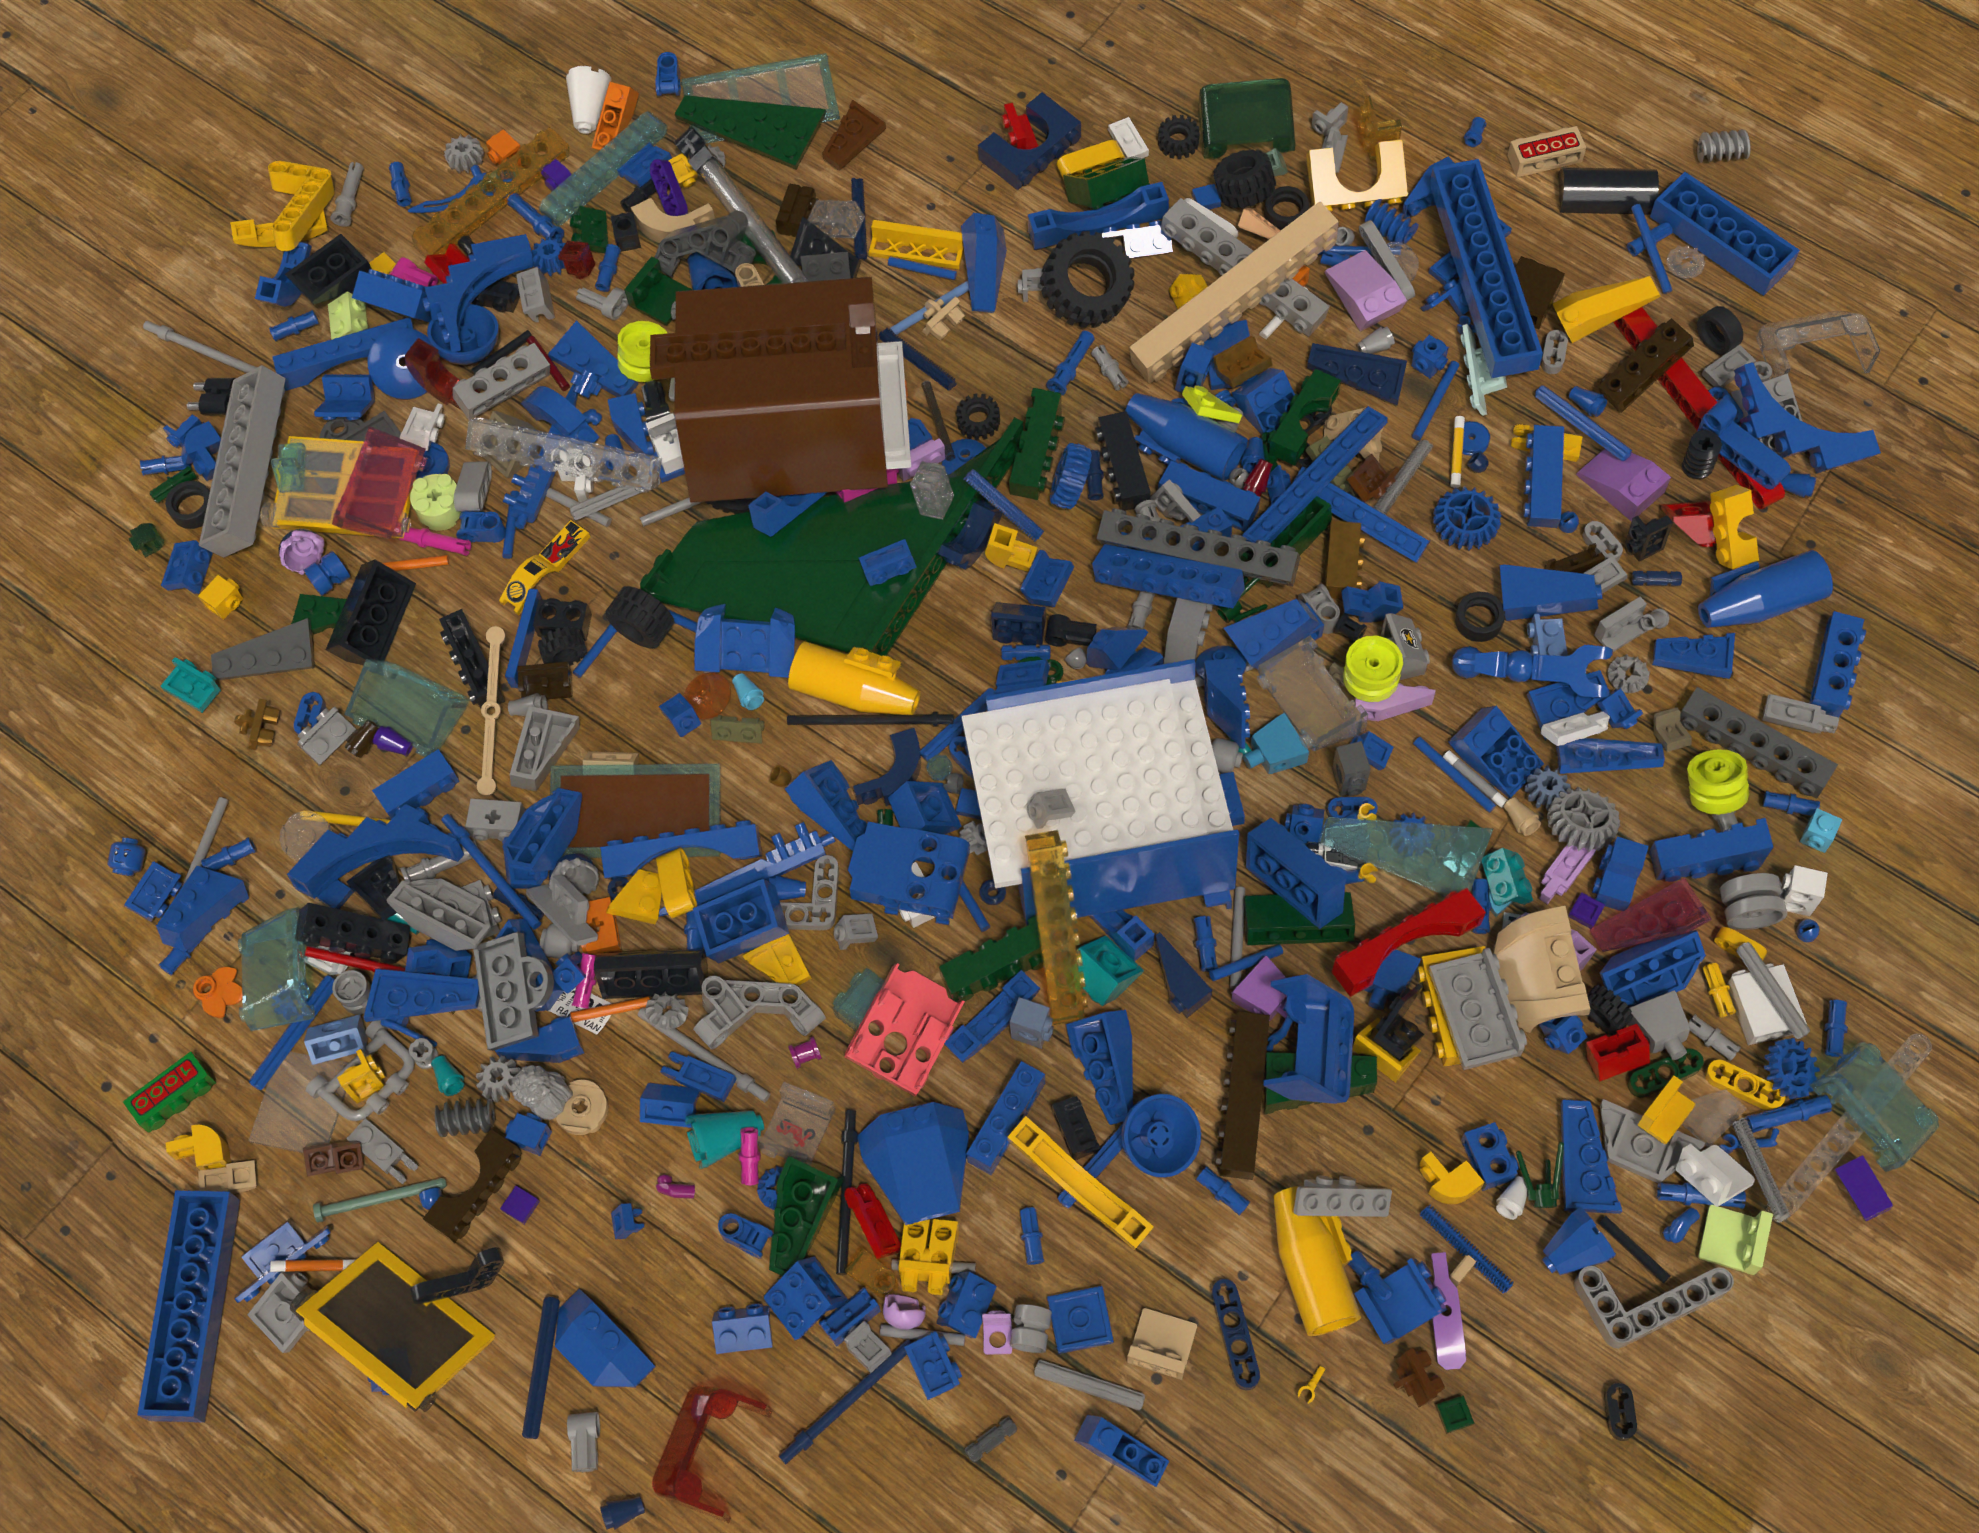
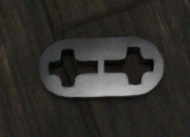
M1615 1383L1604 1394L1608 1429L1613 1438L1619 1441H1626L1635 1435L1637 1431L1632 1391L1627 1385ZM1616 1390H1619L1620 1395H1625L1626 1397L1621 1402V1409L1618 1407V1401L1611 1397L1616 1393ZM1620 1415L1623 1416L1624 1424L1630 1426L1625 1431V1434H1622V1430L1616 1429L1615 1426L1620 1422Z

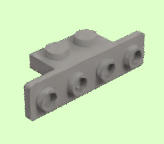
M564 875L553 876L552 891L549 889V884L526 889V895L574 946L585 945L598 940V934L586 923L587 911L589 910L587 898Z
M1317 1176L1316 1179H1305L1304 1186L1297 1188L1294 1214L1298 1216L1387 1217L1392 1190L1388 1188H1366L1357 1184L1355 1178L1340 1176L1339 1180H1333V1178L1328 1176Z

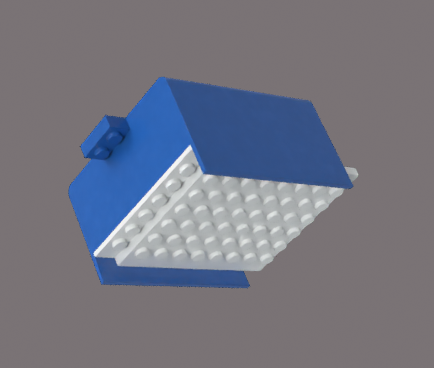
M1195 659L986 696L987 712L962 716L995 888L1018 884L1026 926L1029 925L1028 919L1035 915L1040 925L1235 889L1239 831L1238 829L1233 830L1232 826L1244 824L1245 815L1234 772L1219 774L1195 681ZM1066 789L1076 812L1069 818L1049 820L1043 828L1037 829L1028 810V806L1038 792Z

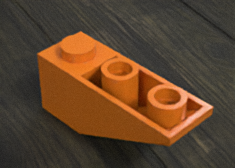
M609 82L592 144L593 149L614 154L633 117L639 96L637 91L628 86Z

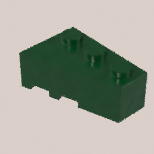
M1134 156L1106 163L1105 167L1092 171V168L1084 169L1085 174L1072 176L1070 173L1063 175L1068 202L1088 206L1090 209L1101 208L1104 206L1103 203L1108 201H1119L1123 199L1124 195H1130L1139 187L1150 185L1145 159Z

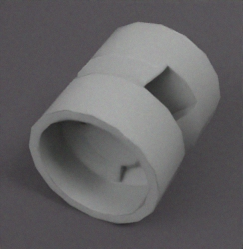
M356 970L342 972L333 982L332 990L334 996L349 1013L355 1015L365 1013L371 989L370 983L362 973Z
M1017 1305L1014 1316V1323L1017 1325V1328L1012 1329L1010 1347L1024 1352L1045 1353L1048 1335L1045 1333V1330L1050 1328L1052 1311L1034 1305Z

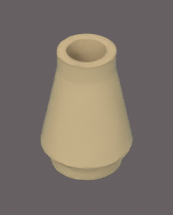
M1516 797L1509 799L1504 804V809L1508 812L1518 833L1529 836L1540 827L1539 816L1519 802Z

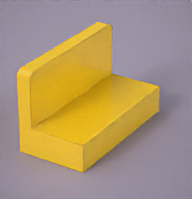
M1676 1076L1671 1078L1638 1123L1640 1128L1663 1144L1669 1142L1695 1107L1693 1101L1678 1091L1683 1081Z

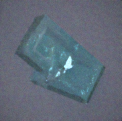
M303 443L279 444L278 458L271 459V465L280 493L304 491L306 446Z

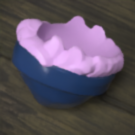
M306 528L290 531L282 538L279 544L278 552L281 564L291 571L304 575L303 569L314 562L320 563L325 546L324 538Z

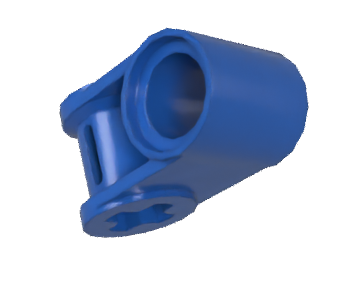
M664 52L657 59V76L655 79L657 96H662V94L681 95V73L677 57L672 52Z
M463 511L460 513L461 525L456 533L457 538L469 540L471 543H496L505 538L506 528L497 513Z
M732 1213L722 1216L718 1223L719 1233L726 1243L758 1259H761L763 1256L761 1251L768 1238H771L774 1234L768 1228ZM730 1223L739 1225L738 1231L734 1234H726L724 1232L725 1227Z

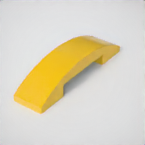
M324 210L300 242L328 231ZM254 219L230 222L234 244L252 247L276 246L272 230L273 223L255 225Z

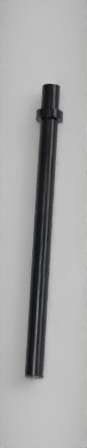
M939 712L913 715H787V725L933 724V727H939V724H954V714H939Z

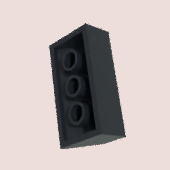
M376 559L362 564L325 650L346 662L381 669L416 583Z

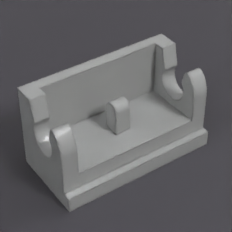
M535 267L516 274L523 313L528 314L534 322H539L538 314H544L549 320L555 318L548 280L540 269Z

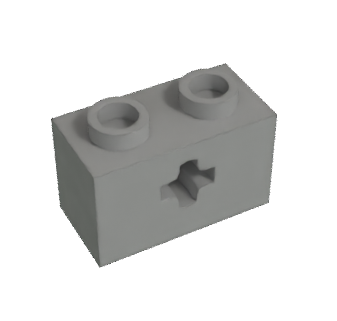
M470 799L465 828L470 836L476 840L485 841L488 838L503 841L505 837H509L526 810L521 802Z

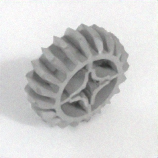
M1577 787L1574 791L1568 788L1566 790L1567 793L1560 792V798H1554L1547 814V819H1549L1548 827L1552 828V835L1559 836V842H1567L1568 848L1572 845L1576 846L1578 851L1582 848H1585L1588 852L1593 848L1599 851L1603 846L1607 847L1616 837L1620 827L1619 812L1615 810V804L1608 803V797L1602 798L1599 791L1597 793L1590 792L1589 788L1585 791H1582L1580 787Z

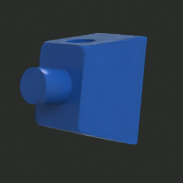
M1394 950L1382 962L1373 984L1364 989V991L1372 993L1368 1005L1377 1010H1384L1387 999L1394 1001L1397 996H1401L1414 977L1421 958Z

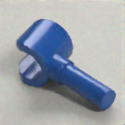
M1468 316L1459 317L1460 324H1457L1459 334H1463L1462 325L1468 324L1473 333H1477L1475 326L1471 325V319Z

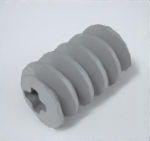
M1740 129L1738 133L1736 130H1731L1729 133L1721 131L1719 134L1714 131L1710 135L1707 132H1703L1698 141L1697 157L1700 163L1703 162L1704 156L1707 157L1708 162H1712L1713 155H1716L1717 161L1722 160L1723 154H1725L1727 161L1731 159L1732 153H1734L1736 160L1740 159L1741 153L1744 154L1745 159H1748L1750 156V140L1748 133L1744 129Z

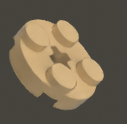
M575 1080L570 1082L568 1087L572 1090L573 1096L565 1103L563 1112L556 1117L559 1126L566 1132L574 1135L597 1132L608 1114L606 1095L592 1081ZM581 1101H585L586 1111L578 1114L574 1106L579 1105Z

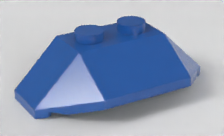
M557 788L552 792V795L542 798L526 809L502 846L512 868L531 872L549 871L555 868L558 859L562 857L577 833L582 800L581 792Z
M1696 930L1661 935L1611 957L1601 970L1600 975L1604 987L1608 991L1612 990L1615 996L1619 995L1621 997L1620 1000L1622 1002H1626L1628 1006L1633 1007L1675 990V992L1685 989L1695 974L1699 963L1703 961L1706 955Z
M580 1289L559 1308L555 1347L593 1387L636 1388L656 1367Z

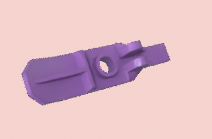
M1446 1252L1432 1253L1434 1275L1432 1285L1434 1287L1438 1286L1447 1300L1444 1302V1305L1450 1308L1449 1316L1439 1314L1432 1318L1437 1363L1445 1370L1460 1369L1466 1362V1351L1458 1289L1449 1279Z

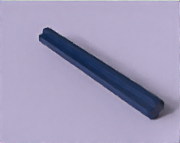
M545 1297L543 1300L522 1436L526 1439H537L539 1437L560 1304L559 1299L555 1297Z

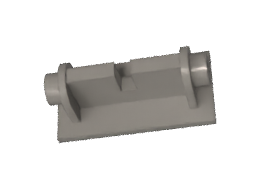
M1332 126L1327 130L1322 149L1333 148L1335 173H1339L1348 135H1341L1339 128Z

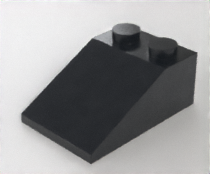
M339 234L285 273V275L314 305L339 297L347 291L349 293L354 292L359 271L368 273L369 269L372 268L366 258L342 234Z

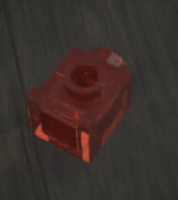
M567 241L558 255L559 260L563 261L567 273L575 275L578 279L589 276L595 266L590 247L585 242Z

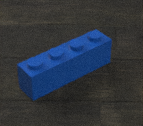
M1534 425L1531 434L1527 433L1526 448H1530V456L1526 457L1525 471H1529V480H1525L1524 494H1528V503H1524L1523 517L1527 518V526L1557 528L1560 523L1564 446L1563 426Z
M1171 460L1158 483V489L1169 479L1172 483H1176L1182 489L1184 497L1200 514H1205L1220 506L1231 522L1232 527L1244 532L1251 526L1259 511L1260 497L1255 493L1234 487L1230 482H1222L1213 478L1208 473L1193 470L1184 463H1176Z

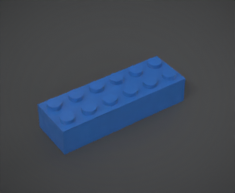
M1686 172L1655 200L1650 215L1659 224L1664 222L1670 223L1673 229L1672 233L1763 296L1793 267L1800 251Z

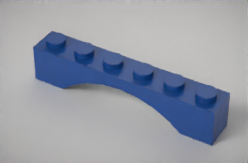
M1163 182L1139 187L1123 199L1095 210L1062 212L1048 209L1028 214V232L1034 250L1056 245L1073 233H1077L1079 236L1082 231H1089L1090 235H1094L1095 232L1103 233L1105 228L1117 227V229H1121L1127 225L1162 219L1168 212L1169 199Z
M408 317L272 356L276 373L286 378L284 389L287 391L308 385L315 377L338 364L368 357L374 341L388 330L395 328L416 329L411 318Z
M750 820L736 822V827L726 828L725 824L710 826V831L700 832V828L684 830V835L674 836V832L658 834V839L649 840L648 836L633 838L631 843L623 844V840H614L607 842L608 846L600 847L604 878L608 880L619 877H632L639 869H642L656 857L680 847L713 849L737 861L763 857L759 827L756 824H751Z

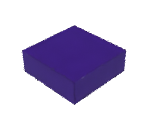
M1581 892L1568 917L1592 929L1605 904Z
M515 1186L500 1210L525 1225L540 1201Z

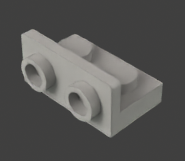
M1640 596L1599 622L1594 636L1604 647H1609L1615 652L1648 631L1643 629L1640 623L1647 603Z
M335 706L331 710L325 708L316 717L319 722L312 728L307 726L298 735L300 740L297 745L319 766L356 731V728L338 712Z

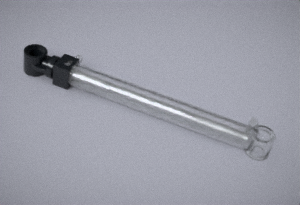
M690 126L674 141L675 145L689 159L690 165L704 179L729 214L734 210H739L746 215L748 225L744 234L781 283L810 281L725 171L724 165L705 145V140Z

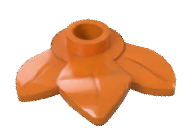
M221 967L211 976H202L195 981L193 993L198 1000L202 1001L203 1010L208 1015L223 1018L226 1012V1005L238 1004L245 998L246 994L242 987L233 982L237 974L235 968ZM208 986H211L210 991L204 993V989Z

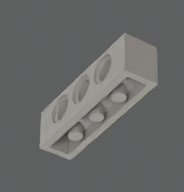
M535 343L529 346L524 345L513 355L497 360L493 366L478 370L473 377L458 381L453 387V399L468 420L548 377L550 375V364ZM522 366L526 369L520 371L517 370L516 367ZM498 377H502L505 379V381L499 382L495 379ZM480 388L484 389L485 392L477 393L475 390Z

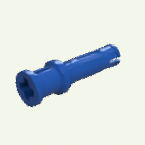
M513 193L509 196L507 204L533 226L536 234L542 235L546 240L549 239L550 235L554 240L559 237L562 240L564 230L559 226H555L548 216L537 212L519 194Z
M1085 330L1080 333L1079 338L1064 362L1057 365L1055 375L1047 381L1046 386L1050 391L1061 393V396L1066 393L1067 385L1076 377V368L1095 340L1092 333Z

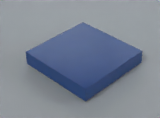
M1102 1286L1047 1296L1049 1310L1052 1311L1051 1320L1058 1354L1114 1343Z

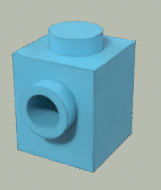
M1817 808L1808 821L1800 842L1825 853L1833 842L1842 819Z

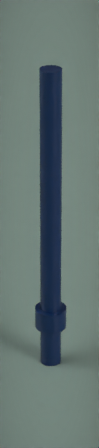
M907 1339L882 1364L872 1373H869L805 1432L802 1430L795 1436V1441L778 1456L786 1465L802 1450L806 1451L813 1445V1440L907 1355L904 1347L911 1344V1342Z

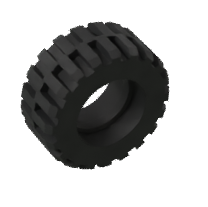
M1082 231L1079 236L1077 233H1073L1067 239H1062L1053 248L1042 269L1043 274L1040 277V284L1044 287L1041 292L1043 298H1048L1047 306L1050 310L1054 308L1057 311L1055 315L1059 319L1061 317L1066 318V323L1072 326L1076 322L1079 323L1081 328H1087L1089 324L1094 328L1100 326L1102 322L1105 324L1110 322L1122 310L1131 296V291L1134 289L1135 282L1132 279L1135 276L1133 267L1129 268L1132 263L1129 255L1125 256L1123 254L1125 249L1121 245L1117 247L1113 243L1115 240L1111 237L1103 238L1102 233L1095 232L1094 235H1090L1089 231ZM1085 263L1098 269L1105 278L1107 285L1106 293L1101 296H1087L1077 291L1068 277L1069 266Z

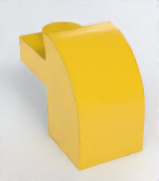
M994 523L985 550L987 559L1003 569L1008 565L1029 572L1037 547L1015 540L1018 533L1017 530Z
M191 1125L192 1136L180 1135L175 1137L174 1141L165 1143L166 1153L175 1160L195 1155L196 1167L200 1170L224 1168L226 1164L231 1163L227 1142L213 1129L205 1125Z
M1429 1152L1422 1158L1419 1164L1423 1177L1428 1182L1434 1183L1429 1191V1195L1444 1204L1462 1203L1477 1193L1484 1184L1482 1178L1467 1161L1448 1173L1434 1154Z

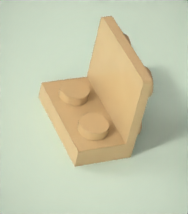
M1144 1308L1133 1344L1130 1346L1127 1363L1182 1380L1197 1324Z

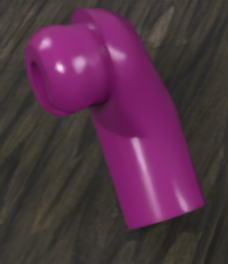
M660 1175L657 1178L658 1184L656 1189L659 1193L673 1198H694L695 1185L671 1184L672 1177L669 1175Z

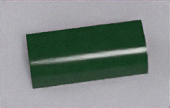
M1345 892L1343 913L1321 929L1279 895L1245 896L1247 946L1354 942L1355 918L1351 892Z

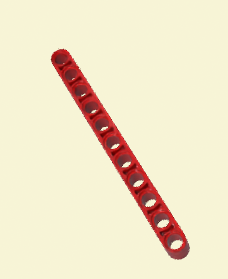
M1643 307L1613 322L1635 351L1643 340H1648L1655 334L1654 332L1658 327ZM1681 357L1658 381L1698 431L1703 416L1717 401ZM1719 454V460L1737 483L1751 490L1752 502L1757 508L1764 509L1785 497V490L1781 483L1774 489H1767Z

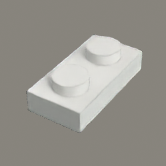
M1129 117L1108 125L1110 135L1113 140L1118 142L1125 158L1131 156L1144 158L1149 156V149Z

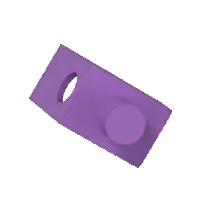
M1265 956L1232 993L1231 1001L1251 1013L1270 1015L1269 1021L1277 1013L1286 1019L1287 1013L1283 1010V1007L1287 1001V995L1271 987V981L1286 977Z

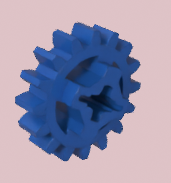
M1795 1038L1776 1041L1775 1045L1768 1048L1771 1054L1765 1055V1059L1769 1061V1065L1764 1066V1069L1770 1071L1767 1080L1774 1081L1773 1090L1780 1089V1096H1788L1789 1099L1809 1096V1092L1815 1091L1813 1083L1819 1082L1815 1073L1819 1072L1820 1068L1814 1067V1062L1817 1061V1058H1811L1809 1055L1812 1050L1810 1047L1804 1049L1803 1041L1796 1042Z

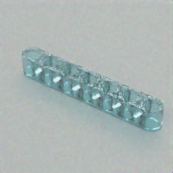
M651 112L643 113L547 195L540 203L539 211L543 215L548 216L558 226L565 223L571 218L572 214L576 213L579 206L586 205L619 176L617 169L649 142L654 146L667 132V125Z

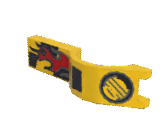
M570 520L539 555L526 559L517 568L499 599L500 603L505 605L509 602L515 606L514 612L519 616L523 611L528 590L533 589L546 574L554 571L559 572L590 538L589 532Z

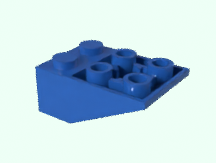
M1235 658L1204 661V699L1207 715L1241 749H1244L1245 738L1250 737L1249 723L1246 722V719H1250V709L1248 703L1244 704V701H1246L1245 685L1240 686V683H1243L1242 669L1236 667Z
M1497 705L1481 708L1448 741L1465 763L1508 798H1511L1527 782L1530 774L1534 775L1535 769H1540L1544 765L1542 760Z

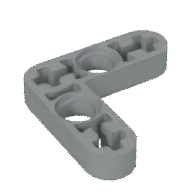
M824 855L818 858L815 863L812 903L780 902L782 910H786L785 918L788 929L828 930L835 924L839 866L833 856ZM826 864L831 865L828 874L829 880L825 879L824 870L822 869L825 868ZM823 887H829L833 892L830 897L821 898L818 895L819 890ZM799 910L805 914L800 922H793L790 919L794 911ZM809 911H812V922H809ZM822 912H826L828 916L825 918V922H820L819 919Z

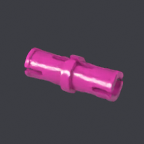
M582 953L580 969L584 972L586 978L576 986L572 1006L589 1009L592 987L596 985V980H594L595 955Z
M746 1127L740 1130L741 1152H739L738 1156L739 1161H741V1183L750 1186L759 1183L758 1161L761 1159V1153L758 1151V1129Z

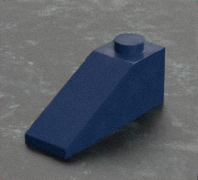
M1159 932L1155 936V946L1170 999L1169 1003L1176 1013L1180 1014L1182 1012L1188 1018L1211 1000L1212 989Z

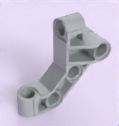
M710 976L702 983V1003L708 1015L702 1018L693 1030L713 1050L721 1045L728 1036L755 1013L784 1014L803 1036L809 1034L826 1017L821 1009L794 984L723 980L718 976ZM748 993H756L759 999L750 1002L746 1000L745 996ZM786 995H793L797 998V1001L793 1004H788L784 1002L783 998Z

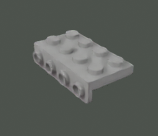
M1490 948L1483 949L1480 954L1432 965L1428 969L1463 1070L1521 1056L1525 1045H1527L1525 1033L1522 1029L1519 1030L1516 1023L1518 1019L1514 1004L1509 1003L1507 997L1509 994L1505 979L1500 978L1498 958L1496 954L1491 953Z

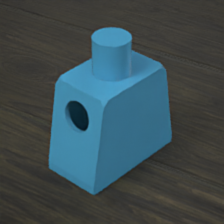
M1283 713L1252 736V751L1244 754L1243 759L1249 769L1262 764L1268 774H1273L1307 763L1309 750L1286 714Z

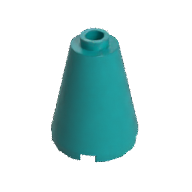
M754 1111L693 1114L685 1118V1124H691L692 1131L687 1132V1136L695 1161L701 1160L700 1169L707 1168L740 1149V1130L742 1128H757L758 1138L761 1137V1131L764 1130L760 1114L756 1115Z

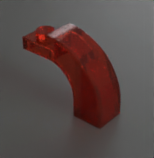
M417 338L405 354V363L409 372L427 392L445 405L450 403L461 410L453 399V387L460 379L443 366L439 359L438 349Z

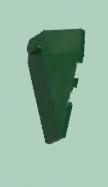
M788 1156L777 1181L778 1193L774 1211L775 1225L771 1243L770 1271L783 1276L797 1261L807 1258L845 1178L844 1175L823 1165Z

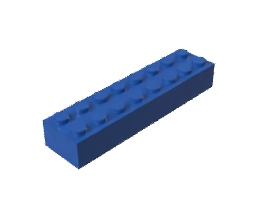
M175 1190L137 1413L138 1416L148 1421L205 1423L240 1200L231 1192Z

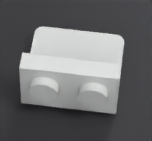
M1689 1144L1682 1149L1676 1171L1716 1207L1751 1187L1755 1181V1178L1717 1145H1712L1700 1152L1692 1144Z

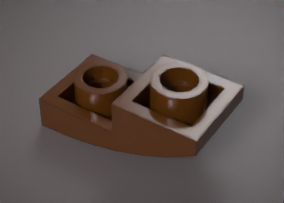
M360 1141L328 1143L302 1148L307 1177L333 1171L336 1174L364 1169Z

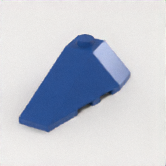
M973 213L961 225L972 311L994 313L1007 252L1004 229L994 215Z
M1126 1010L1104 1012L1066 1024L1072 1052L1076 1059L1080 1058L1086 1070L1083 1074L1086 1080H1091L1096 1090L1095 1097L1109 1125L1124 1122L1125 1117L1133 1107L1132 1033Z

